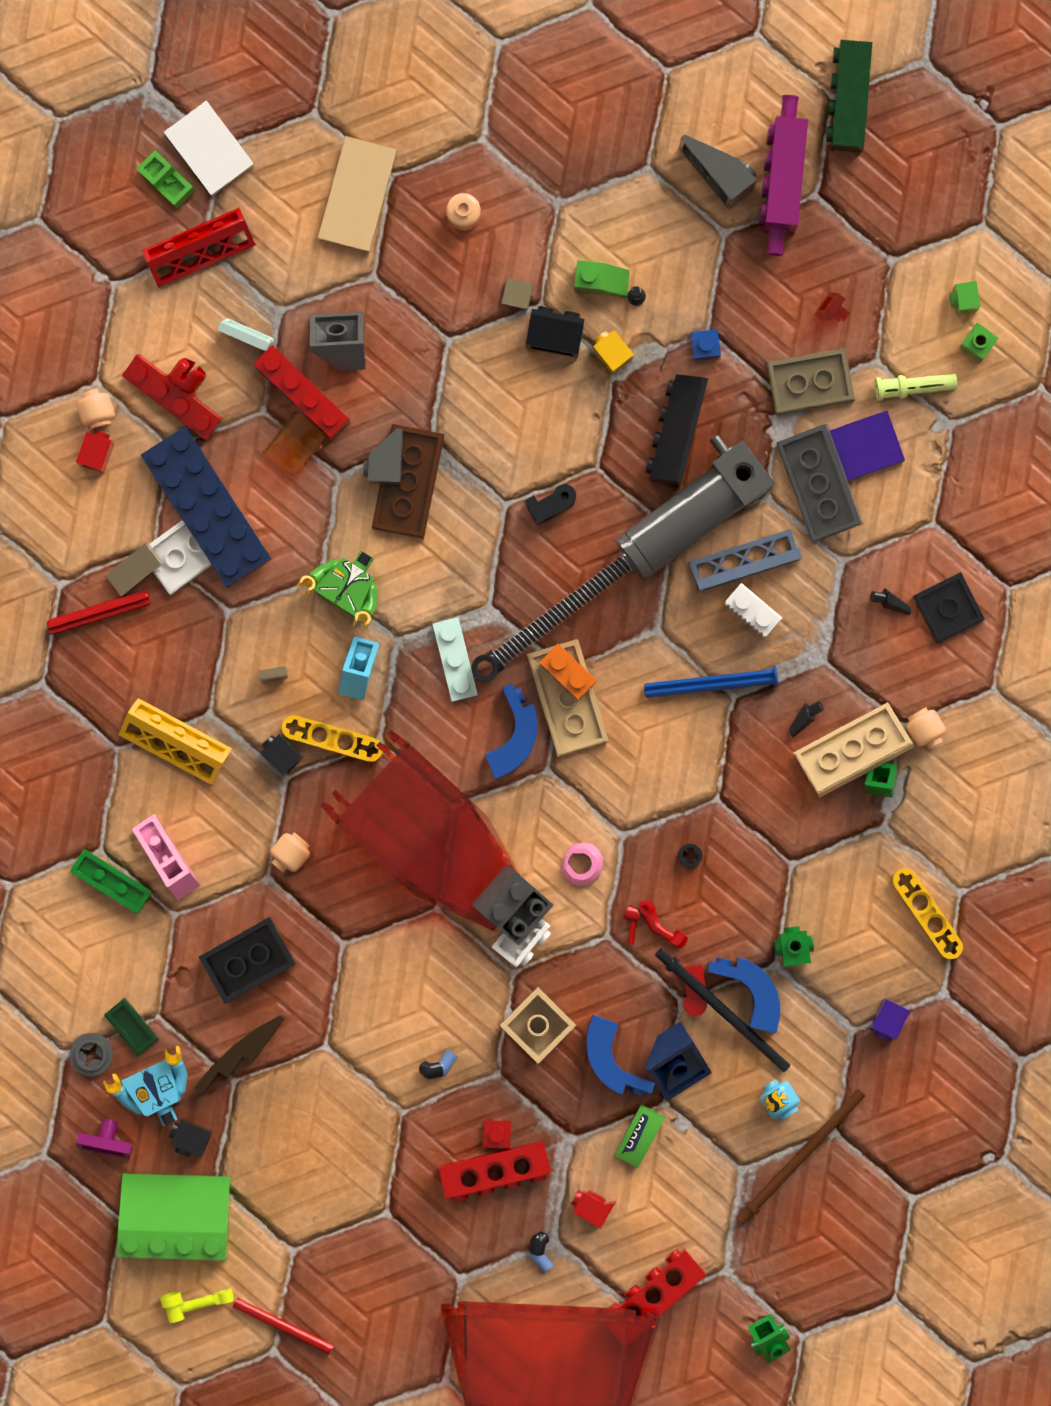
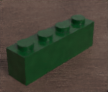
M841 39L839 46L833 49L832 63H837L836 74L832 73L830 89L835 90L834 100H829L828 116H833L832 126H827L826 142H831L830 150L862 153L864 149L873 42Z

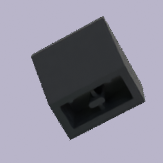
M538 306V310L532 309L526 348L578 358L585 319L580 318L579 313L565 311L564 315L553 313L554 309Z

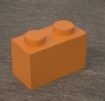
M559 644L539 662V665L577 701L597 682Z

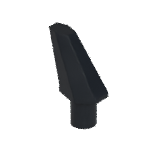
M884 588L882 592H871V602L881 603L884 608L906 615L911 614L910 606L888 589Z
M820 701L811 706L806 703L803 705L790 726L792 737H795L809 724L814 722L815 715L824 711V706Z

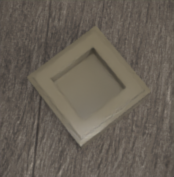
M507 278L502 305L528 311L533 283Z
M285 666L258 671L262 682L287 679L288 677Z

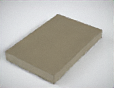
M845 348L766 362L776 415L855 401Z

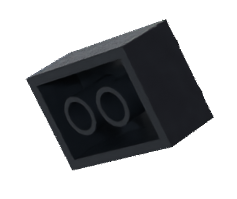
M272 917L266 918L199 956L224 1004L231 1002L297 964Z

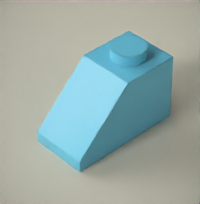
M353 637L342 670L338 694L364 701L380 643Z

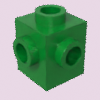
M800 926L784 928V934H778L779 940H774L776 956H781L782 965L785 967L811 963L810 952L814 951L812 935L807 936V931H800ZM792 941L798 943V949L795 951L790 948Z
M772 1314L748 1326L754 1338L750 1344L757 1357L763 1354L767 1364L791 1351L786 1340L790 1339L787 1330L783 1324L777 1325Z

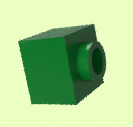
M884 763L869 771L865 782L866 793L893 798L898 778L897 765Z

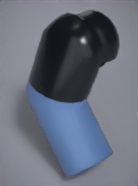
M447 1049L439 1062H422L419 1066V1073L429 1080L444 1077L458 1056Z
M540 1231L530 1239L529 1256L539 1269L545 1273L554 1264L545 1255L549 1236L545 1232Z

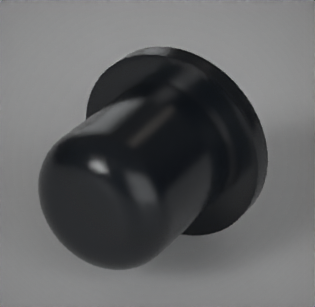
M634 286L628 292L627 299L630 304L639 306L645 302L646 294L643 289Z

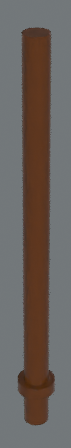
M859 1089L850 1096L751 1202L748 1200L745 1203L746 1207L736 1217L740 1223L744 1225L754 1214L757 1215L760 1212L758 1209L864 1099L865 1095Z

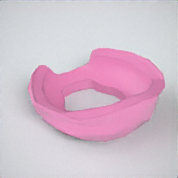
M578 843L570 846L561 865L565 879L572 885H590L597 880L602 872L603 856L593 844ZM573 853H583L590 857L592 865L587 873L577 874L568 865L569 858Z

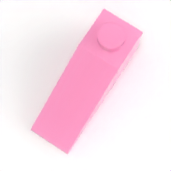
M155 814L132 828L165 885L178 900L201 886Z

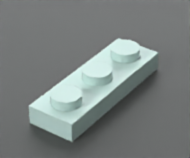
M459 618L433 623L451 701L454 702L478 696Z

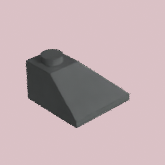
M363 312L310 315V351L339 371L366 369Z

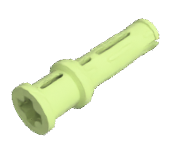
M955 373L908 379L903 375H898L894 379L881 380L880 377L875 378L877 401L891 397L905 399L908 394L955 391L958 387Z

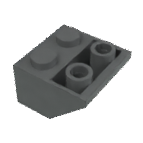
M508 864L472 904L518 946L554 906L553 903Z

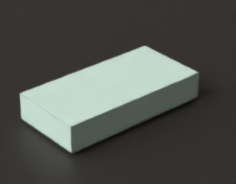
M228 318L221 321L218 331L264 351L274 343V338Z

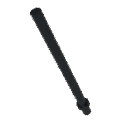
M663 948L656 952L655 956L666 965L665 969L668 972L672 971L782 1072L788 1070L790 1063L679 963L680 960L676 956L672 957Z

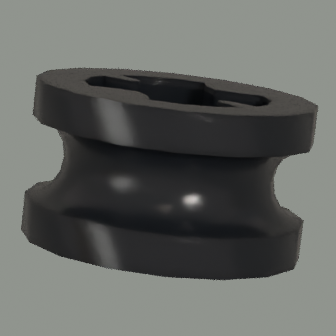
M686 844L679 850L678 859L683 866L693 868L701 862L702 851L695 844ZM687 848H693V852L698 854L697 860L693 859L694 863L692 864L687 863V858L683 857L684 850L688 852Z

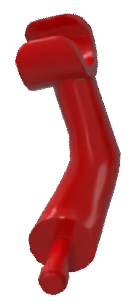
M645 900L639 903L640 912L653 933L664 938L677 948L681 949L685 946L688 937L677 929L672 933L659 923L653 901Z

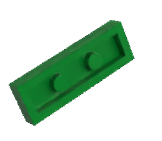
M83 849L69 871L136 914L140 913L153 892L86 849Z

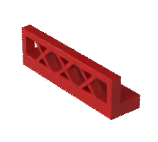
M237 208L147 247L142 252L159 288L256 246L240 208ZM244 230L248 240L238 244L230 242L234 234ZM214 243L222 245L218 253H206L209 245ZM188 254L197 255L195 263L186 265L181 262L184 256ZM165 264L173 266L169 274L159 277L156 268Z

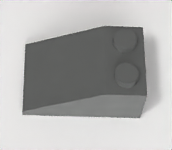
M687 135L681 137L679 150L728 210L754 190L756 183L754 177L756 173L748 163L743 164L740 159Z

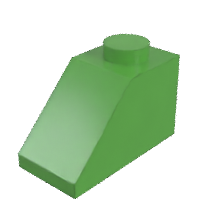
M577 260L574 292L627 297L630 270L606 263Z

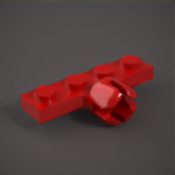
M137 354L122 377L204 440H208L223 420V417L196 396L197 389L206 378L205 371L200 366L198 369H192L195 362L183 358L178 360L169 374H166L141 354Z

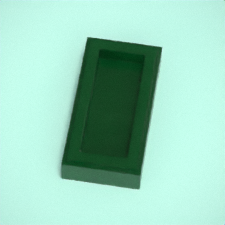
M123 998L104 1014L137 1056H140L159 1040V1037L126 998Z

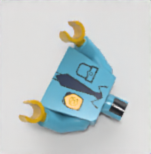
M176 1046L175 1055L168 1054L167 1049H165L164 1061L121 1080V1082L116 1074H112L115 1080L114 1084L109 1085L105 1080L103 1081L106 1091L113 1094L124 1107L137 1115L143 1114L147 1117L157 1112L163 1126L178 1120L171 1105L182 1100L181 1096L186 1092L188 1076L181 1059L179 1046Z

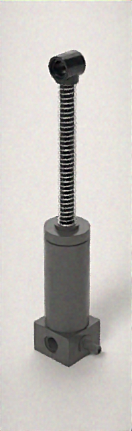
M719 435L710 439L711 444L720 454L716 458L717 460L712 463L711 468L624 532L625 534L616 538L615 542L620 548L619 559H615V562H611V565H607V568H603V571H598L599 574H594L595 577H590L589 581L586 580L585 584L582 583L581 587H578L569 596H565V599H561L560 603L557 602L556 606L553 605L552 609L549 608L548 612L545 611L544 615L541 614L540 618L532 621L533 623L528 624V627H524L523 631L520 630L519 634L516 633L515 637L512 636L511 640L508 639L507 643L504 642L503 646L500 645L499 649L495 648V652L490 649L484 655L476 657L471 666L474 678L483 683L493 681L497 674L505 669V663H510L509 660H514L513 657H518L517 654H522L523 650L530 647L532 643L534 644L536 640L539 641L540 637L543 638L544 634L547 635L548 631L551 632L552 628L555 629L556 625L559 626L560 622L563 623L564 619H567L569 615L572 616L573 612L576 613L577 609L580 610L581 606L584 607L585 603L588 604L589 600L592 601L593 597L596 598L597 594L600 595L601 591L604 592L605 588L609 589V585L613 586L612 583L617 582V579H621V576H625V573H629V570L634 573L638 572L644 580H647L740 509L743 511L770 491L775 482L742 440L737 445L728 448ZM742 470L747 472L749 480H739L736 477V472ZM487 661L492 664L493 670L490 675L482 676L478 673L477 667L481 662Z

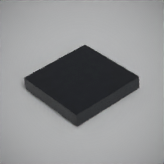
M961 572L912 596L936 644L985 620Z

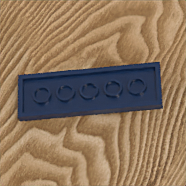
M186 426L141 454V457L226 588L231 587L272 560Z

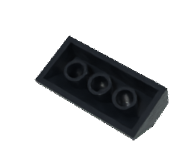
M676 374L674 381L669 380L665 396L670 397L668 407L662 406L659 421L664 422L662 431H656L652 447L657 448L655 458L649 457L645 472L650 474L649 481L680 488L708 378Z

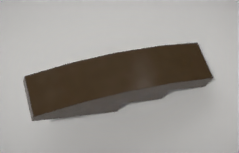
M283 1015L277 1016L256 1028L233 1045L211 1066L194 1088L204 1094L219 1073L229 1078L244 1057L254 1062L282 1024L285 1017Z

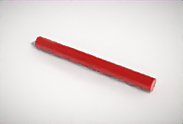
M239 1298L235 1300L233 1308L328 1355L330 1354L334 1346L333 1344Z

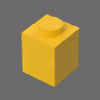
M615 330L611 333L605 331L594 340L596 344L593 346V351L612 375L634 358L632 351Z

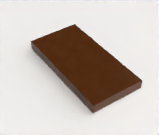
M392 424L390 434L397 428L403 429L401 485L380 484L372 529L424 539L445 434Z

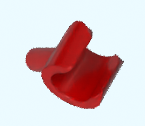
M631 905L627 906L623 919L631 921L628 944H634L635 931L640 917V910Z

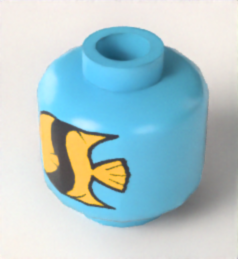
M775 1079L763 1087L765 1093L760 1097V1102L770 1118H779L782 1121L799 1110L797 1106L800 1103V1098L788 1081L778 1083Z

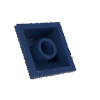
M681 1022L657 1036L646 1064L647 1071L666 1101L712 1073Z

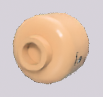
M460 193L453 196L446 208L448 222L458 230L472 229L480 220L481 208L479 202L470 194Z
M98 389L84 392V398L77 402V409L82 424L85 427H90L91 430L110 426L111 420L115 417L110 396L107 393H99Z
M924 708L908 717L909 722L906 725V730L916 746L922 747L926 745L930 749L942 742L940 736L946 732V728L935 710L928 711L927 708Z
M295 832L292 835L285 833L270 850L271 855L275 858L272 863L283 873L286 869L296 872L310 857V851L308 850L310 845Z

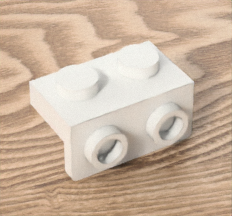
M542 919L519 946L506 934L502 933L492 948L516 968L519 964L525 966L534 955L530 951L536 943L542 945L551 934L547 930L550 925Z

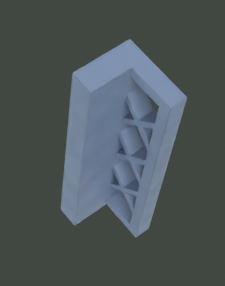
M790 529L689 561L698 592H702L799 561L802 556L799 548L796 547ZM787 537L791 548L790 551L778 553L772 550L776 540ZM772 541L769 548L762 545ZM758 546L767 551L761 560L754 562L746 558L753 547ZM746 550L744 556L737 553ZM732 554L742 559L736 568L728 570L721 566L727 555ZM721 558L718 564L712 561ZM744 561L749 563L746 565H742ZM707 562L716 567L713 575L700 579L696 565Z

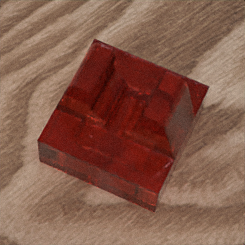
M829 292L815 312V315L824 321H831L834 318L838 322L840 320L844 322L850 313L842 307L846 299L839 293Z

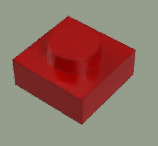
M484 1120L483 1147L510 1149L511 1121Z

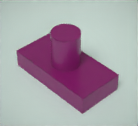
M102 1119L98 1137L78 1133L76 1141L78 1149L126 1159L131 1158L133 1150L131 1143L114 1140L118 1122L109 1119Z

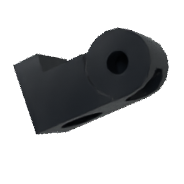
M562 484L555 488L553 494L540 501H537L533 495L526 499L524 504L535 524L539 526L571 508L576 500V491L572 486Z

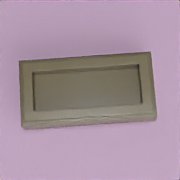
M144 543L105 576L122 597L164 563L149 543Z

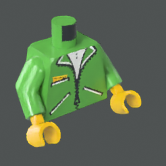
M360 551L353 563L341 558L340 560L333 559L318 566L308 576H303L296 586L297 588L300 585L307 586L308 590L304 594L306 596L310 595L314 589L315 593L355 617L353 626H356L358 621L364 622V631L368 630L371 618L378 606V587L374 583V577L366 573L374 559Z

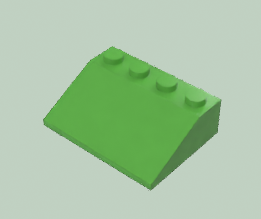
M123 1173L117 1257L226 1261L229 1244L231 1176Z

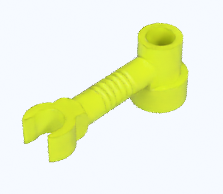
M229 1288L192 1301L184 1302L180 1291L167 1293L159 1298L162 1308L166 1309L169 1323H175L185 1319L184 1313L206 1306L229 1303L233 1301L234 1296L232 1289Z

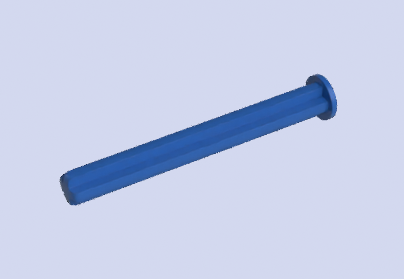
M773 666V669L646 683L644 685V692L647 698L769 684H775V687H778L776 666Z

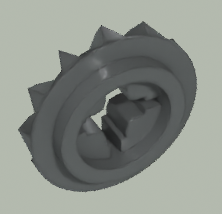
M83 1034L71 1046V1063L83 1075L96 1076L102 1074L112 1063L113 1050L111 1044L101 1034ZM97 1044L96 1054L102 1060L93 1059L86 1065L88 1055L84 1054L85 1052L81 1051V1049L91 1050Z

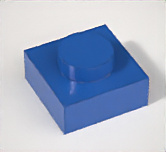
M718 329L691 332L694 360L721 357Z

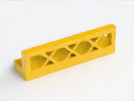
M139 698L128 711L118 734L210 785H213L216 781L221 767L232 748ZM130 723L138 727L142 734L137 735L128 730ZM152 738L161 739L166 747H159ZM181 750L185 752L189 759L184 760L180 758L176 751ZM205 763L213 767L212 774L202 770L200 764Z

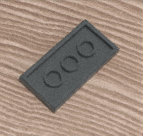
M828 424L817 426L776 442L812 543L863 524Z

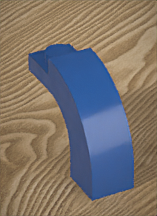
M513 684L507 685L502 689L515 717L514 733L504 746L485 754L496 780L510 774L524 763L534 747L537 736V716L534 705L531 704L523 708L521 704L526 702L520 687L514 689Z
M716 957L715 962L709 961L707 972L735 978L749 989L753 999L749 1027L777 1033L780 1019V1001L777 990L769 976L756 964L740 957L737 958L735 967L731 966L732 961Z
M593 1014L587 1031L586 1047L590 1064L596 1075L606 1086L617 1093L623 1094L625 1086L629 1085V1091L641 1096H644L646 1092L652 1094L654 1082L625 1072L616 1064L613 1058L612 1043L619 1024Z

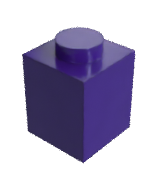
M883 998L870 1025V1028L875 1030L873 1035L887 1042L889 1038L896 1040L910 1010Z

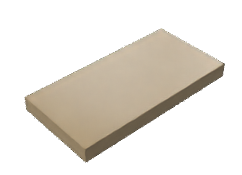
M345 136L318 240L370 253L397 149Z
M578 639L559 644L587 670ZM552 646L529 653L527 658L557 757L609 742L593 687L577 701L539 665V662L555 647Z
M887 702L793 753L820 798L914 748V745Z

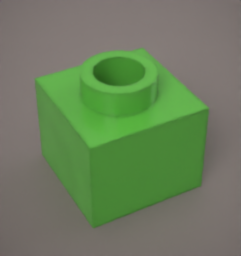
M977 281L955 284L953 292L949 293L951 308L956 307L957 314L977 312L981 308Z
M976 323L959 347L979 362H982L999 338L979 323ZM976 337H982L985 340V344L978 345Z

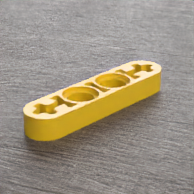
M295 715L288 716L282 723L283 734L291 740L367 762H375L383 754V746L380 741L366 735ZM294 720H297L298 726L306 728V723L312 724L308 730V739H302L304 733L296 731L294 735H290L287 724H292ZM318 727H322L327 731V738L321 743L315 742L312 738V732ZM342 735H349L353 739V745L348 750H342L338 746V739ZM357 738H362L361 745L370 746L371 742H374L375 748L379 749L378 754H373L370 758L367 757V752L359 749V755L354 754L353 752L358 744Z
M908 868L897 870L893 874L892 884L939 954L946 959L959 957L963 950L960 938L919 878ZM901 873L904 876H911L912 879L909 880V884L912 888H915L916 885L920 888V890L911 893L908 898L904 894L909 892L908 888L905 885H898ZM917 895H923L927 899V906L921 911L916 910L912 905V900ZM932 917H937L942 921V929L937 933H933L928 929L927 923ZM947 929L950 932V935H946L948 941H955L957 943V946L954 948L956 951L954 954L944 952L943 949L946 947V944L942 939L938 943L935 940V937L943 935Z

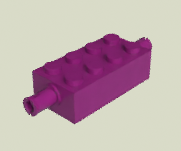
M782 95L781 116H776L774 124H769L766 145H771V150H767L764 161V171H768V176H764L761 197L766 198V203L761 204L759 224H763V232H769L767 255L783 256L785 234L794 235L799 221L808 119L797 118L799 97L796 95Z

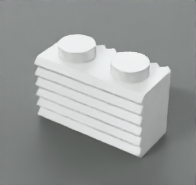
M742 583L724 603V607H728V611H732L733 614H736L737 618L740 617L741 621H745V625L749 624V628L757 631V635H761V638H765L782 619L779 614Z

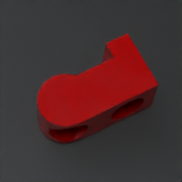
M703 965L684 967L705 986ZM684 983L686 994L683 1000L684 1010L692 1016L702 1015L707 1009V1003Z

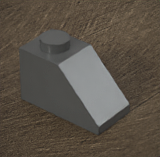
M397 428L369 454V461H364L363 477H368L369 484L401 485L403 429Z

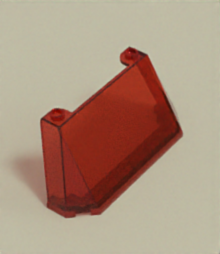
M466 1301L458 1302L457 1308H453L452 1304H441V1312L465 1406H634L660 1320L656 1313L648 1312L645 1313V1317L637 1316L636 1310L622 1308Z

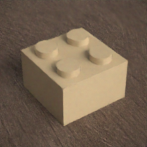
M537 987L500 1026L539 1064L576 1024Z

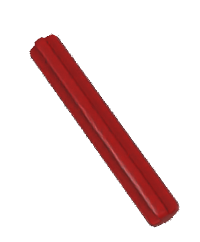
M143 590L49 619L47 627L50 634L55 635L151 604L148 592Z

